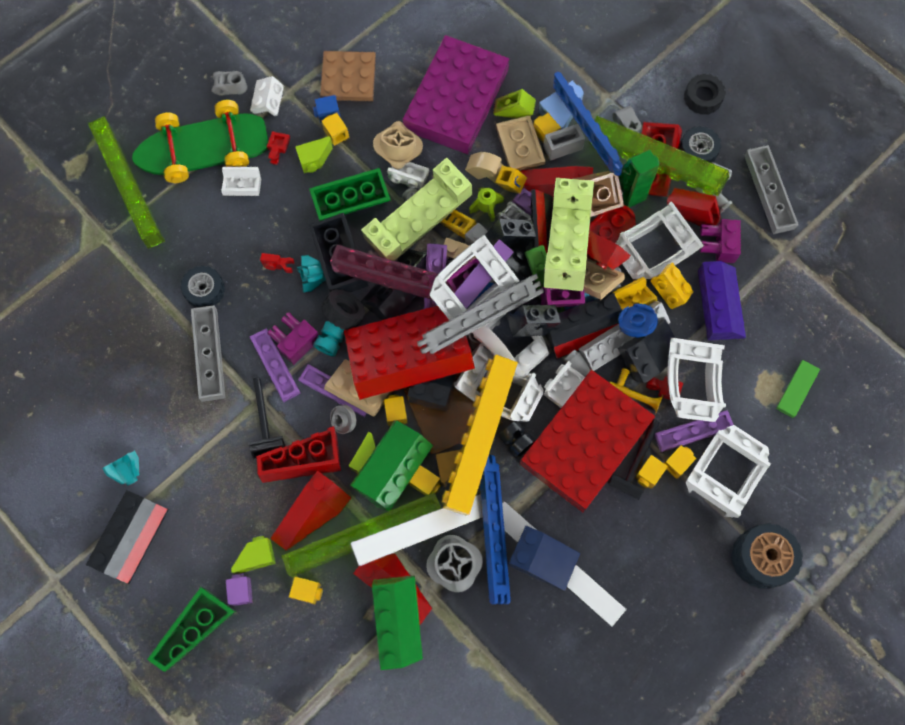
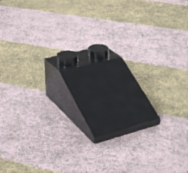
M666 319L657 323L656 329L651 334L639 338L635 337L618 348L634 381L646 383L668 366L670 341L675 336Z
M457 374L410 386L407 396L409 403L447 412Z

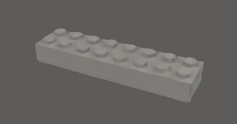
M769 145L747 150L744 157L772 233L777 234L795 230L799 224Z
M655 301L648 305L655 310L658 323L666 319L668 324L671 323L662 302ZM618 324L579 348V351L589 368L595 371L620 355L618 348L635 337L624 334Z
M215 305L191 309L199 400L205 402L224 399L226 396L217 308Z

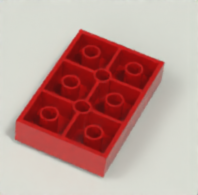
M438 305L344 330L353 382L359 400L475 369L467 337L464 336L435 353L430 354L429 351L424 354L421 353L420 350L427 346L424 344L418 347L417 342L423 339L422 335L449 321Z
M591 370L521 459L520 465L583 513L655 418V415Z

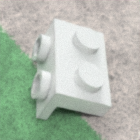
M273 76L257 80L250 111L254 114L268 111L273 116L278 115L284 86Z
M408 162L401 169L388 168V179L397 184H405L410 188L421 189L428 177L429 168Z
M258 167L222 168L224 176L221 190L222 195L259 196L261 176Z
M569 361L566 365L561 364L555 372L557 376L554 380L550 378L544 386L546 389L544 396L560 408H562L585 378L571 367L572 363Z

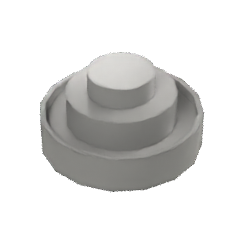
M340 405L332 410L330 416L331 425L335 427L337 433L345 434L354 430L356 415L350 406Z

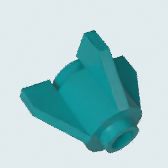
M309 255L301 256L302 266L297 267V271L300 273L303 281V292H311L326 280L320 260Z
M133 451L102 469L106 476L121 485L126 483L129 486L138 481L137 476L140 475L139 457Z

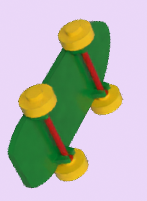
M223 100L214 106L217 119L180 127L176 114L162 113L155 118L156 128L160 132L144 140L134 151L132 160L143 171L165 175V180L170 183L184 182L189 177V171L226 164V167H247L249 165V158L261 155L268 150L269 140L265 122L262 117L257 115L238 114V105L232 100Z

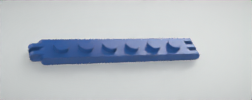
M556 72L554 74V90L608 169L616 176L621 175L623 164L619 160L620 157L617 150L609 143L608 137L602 133L599 124L593 120L590 111L586 110L581 98H578L575 94L574 88L568 84L560 72Z
M488 455L480 480L489 600L491 604H509L511 599L499 464L496 463L494 455Z

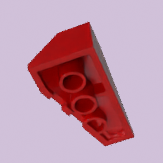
M643 122L640 139L642 151L644 153L651 150L653 155L657 156L660 165L649 190V195L668 196L682 136V129L678 124Z
M568 166L521 170L520 172L527 177L523 186L531 193L532 189H536L551 195L554 202L556 178L574 179L593 174V167Z
M589 231L587 253L597 261L595 265L604 270L607 267L614 270L630 258L631 255L619 245Z
M317 471L304 487L270 539L284 550H289L305 539L307 535L322 527L330 519L338 516L351 500V497L334 482Z
M390 553L360 565L353 573L371 588L373 580L410 576L395 553ZM416 585L419 623L421 625L432 610V607Z

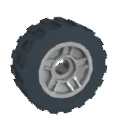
M701 126L687 130L680 142V157L689 166H694L695 168H704L706 163L714 162L721 149V140L714 130L708 129V127Z
M196 266L188 270L183 276V280H181L180 288L182 294L193 307L213 306L219 303L224 296L225 284L218 272L209 266Z

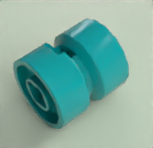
M326 321L321 329L322 335L317 337L313 346L320 352L335 357L340 348L339 343H343L345 339V329L336 327L333 323Z

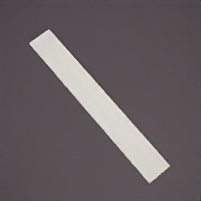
M481 494L475 496L470 515L464 516L443 508L352 542L351 545L359 566L482 518Z
M504 501L502 504L504 530L519 542L525 525L533 529L535 528ZM575 565L567 587L608 624L613 626L626 609Z

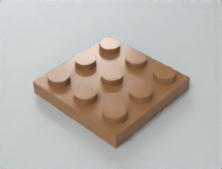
M324 51L320 97L336 95L337 100L373 101L376 53Z

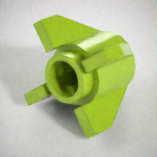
M480 187L478 188V198L469 207V212L471 214L480 209L482 212L488 213L491 222L495 221L493 209L496 204L504 202V197L493 189Z

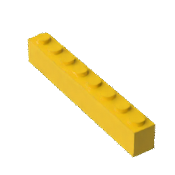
M495 354L486 363L485 370H487L486 377H482L479 388L482 390L480 396L477 395L474 400L473 407H476L474 414H470L467 421L469 430L468 433L463 434L461 440L463 448L456 455L454 463L457 466L455 472H451L448 483H451L449 491L446 490L442 498L444 509L464 516L470 515L518 364L516 361Z

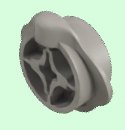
M455 535L444 536L436 543L434 550L428 557L427 572L433 581L441 584L446 589L452 592H463L471 587L481 570L482 555L477 547L466 542L461 537ZM453 546L463 548L469 556L458 557ZM447 548L448 560L438 564L439 555ZM453 557L455 560L460 561L456 570L453 566H449ZM471 562L468 574L461 578V567ZM450 569L456 581L447 580L439 571Z

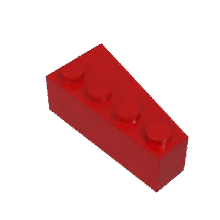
M332 426L324 432H317L309 438L294 441L291 445L283 448L279 447L257 456L258 476L262 483L314 475L317 471L322 474L341 471L335 427Z

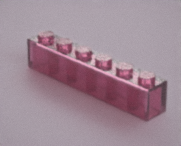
M336 246L330 260L333 271L433 300L429 294L438 273L344 246Z

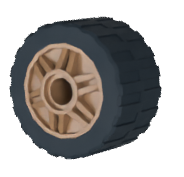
M771 523L757 525L741 534L737 541L734 542L731 555L736 573L748 585L759 589L775 588L791 582L799 574L803 564V552L795 535L789 532L787 528Z

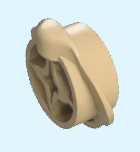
M396 121L389 128L375 136L373 148L394 169H401L405 164L421 154L423 143L402 122Z

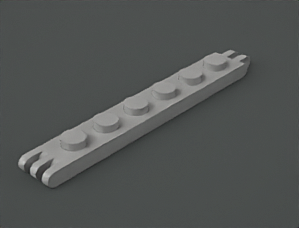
M537 274L524 279L423 334V339L418 341L417 344L418 347L424 344L427 346L420 350L421 353L424 354L428 351L430 354L435 353L544 293L543 288L535 289L541 285L540 281L532 282L538 278Z

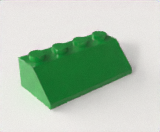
M380 168L309 188L319 221L341 213L345 215L391 201Z
M394 420L350 486L376 507L390 512L433 445L418 432Z
M415 576L373 580L372 590L380 670L399 669L422 660Z

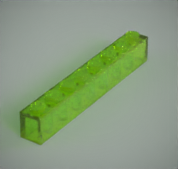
M104 116L88 123L142 241L148 249L165 242L109 122Z
M596 116L594 120L599 124L602 133L608 137L612 147L617 150L618 154H621V157L629 160L651 150L653 155H656L659 160L660 166L657 173H665L675 181H684L691 188L698 187L708 195L714 194L719 196L729 178V170L600 116Z
M435 492L282 555L288 575L291 577L297 576L354 552L351 545L352 542L440 510L441 506Z

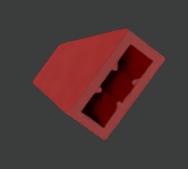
M674 188L667 198V205L672 201L683 218L695 225H718L721 219L716 196Z

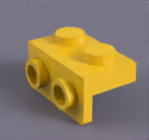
M673 262L667 264L660 275L651 279V283L670 309L685 304L694 292L691 285L687 283Z
M644 277L612 292L615 294L622 310L628 306L632 307L633 304L650 305L657 301V296L647 287Z

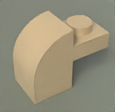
M478 152L470 156L465 170L478 180L488 177L495 183L500 169L504 165L500 163V157L487 152Z

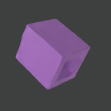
M244 574L232 575V579L226 580L228 605L237 606L253 603L251 578L244 577Z

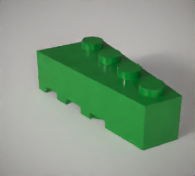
M651 150L629 159L623 165L622 173L619 175L623 203L629 208L646 200L660 166L657 156L653 155Z
M200 587L147 660L163 672L169 671L237 611L204 587Z

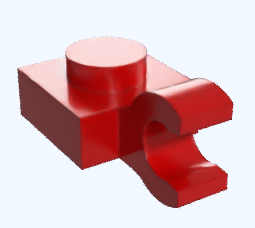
M272 131L267 145L268 150H270L268 156L271 159L270 164L277 165L280 153H286L290 141L289 135Z
M261 253L260 261L266 269L276 270L283 268L286 273H293L291 267H286L287 264L295 263L293 258H281L280 255Z
M665 376L663 381L655 377L647 381V389L659 390L658 396L671 400L668 377ZM678 381L679 394H680V393H681V390H682L683 383Z

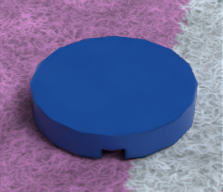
M633 304L632 307L628 306L621 311L618 321L620 329L624 334L639 338L651 334L656 329L658 318L652 307L646 304Z

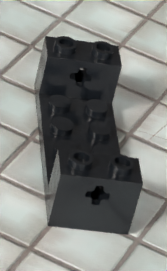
M499 219L485 234L486 238L492 246L500 239L513 251V254L505 263L519 279V282L532 276L525 255V247L536 237L532 220ZM539 296L506 313L512 337L545 336L561 323L556 305H541Z

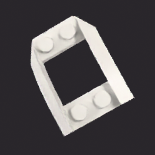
M672 201L661 211H657L640 224L625 232H621L617 243H615L631 255L622 264L633 280L641 277L652 279L660 275L667 264L673 262L674 265H677L704 246ZM664 223L682 249L649 269L631 242Z
M483 235L460 253L436 276L429 295L448 319L451 320L510 288L513 284L518 283L519 279L485 235ZM476 256L496 283L466 309L445 282L468 260Z
M504 315L472 332L474 337L493 356L497 354L518 362L515 370L516 376H526L549 355L544 338L542 336H531L534 341L514 358L502 341L489 329Z
M671 338L668 358V387L670 399L677 417L715 422L720 416L718 414L723 407L726 408V404L723 402L721 385L723 364L721 355L725 345ZM679 359L706 363L705 387L707 401L680 398L678 387Z
M482 343L472 352L475 369L462 372L458 380L454 382V386L473 401L477 395L480 396L476 389L487 371L485 370L488 359L494 357L491 352L483 347ZM514 373L512 382L523 386L512 409L503 408L502 417L524 422L530 420L544 393L542 385H538L535 373H528L524 377L516 376V373Z
M735 425L721 431L719 430L686 481L689 494L693 490L725 511L724 517L738 518L758 482L771 465L768 462V447ZM723 442L756 463L737 494L704 473Z

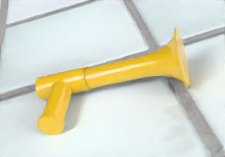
M622 368L617 383L612 381L610 383L627 396L650 405L656 414L663 396L652 398L624 387L630 371Z

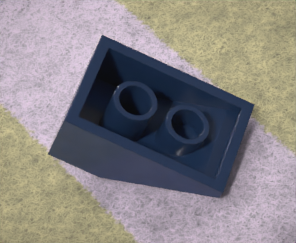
M525 525L509 566L565 591L580 553L554 538Z

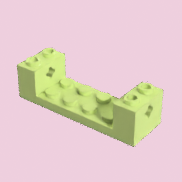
M448 158L444 159L433 169L434 178L386 219L380 223L374 218L361 229L365 240L388 265L393 263L472 195V184Z
M556 178L549 246L545 264L544 288L583 291L594 181Z

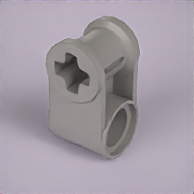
M218 71L213 73L214 86L212 87V92L214 94L227 95L243 94L246 92L247 84L241 72Z
M628 106L613 112L614 123L621 131L624 139L628 142L636 141L639 138L641 122L635 115L633 108Z
M508 202L507 207L497 214L498 220H531L530 215L513 202Z

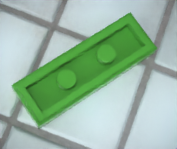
M802 360L776 409L794 418L820 369Z

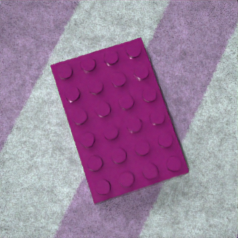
M445 35L403 118V124L419 137L469 155L507 75L509 58Z

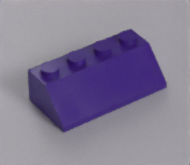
M723 261L703 262L698 269L707 340L745 339L746 334L735 267Z

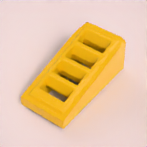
M454 210L450 213L452 215L448 220H445L447 218L445 217L440 223L465 239V234L477 223L474 219Z

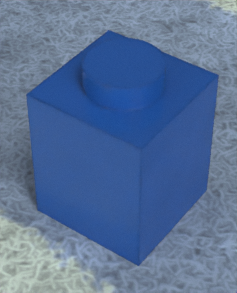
M336 95L315 99L316 106L313 107L315 118L319 117L320 124L329 115L338 113L340 116Z

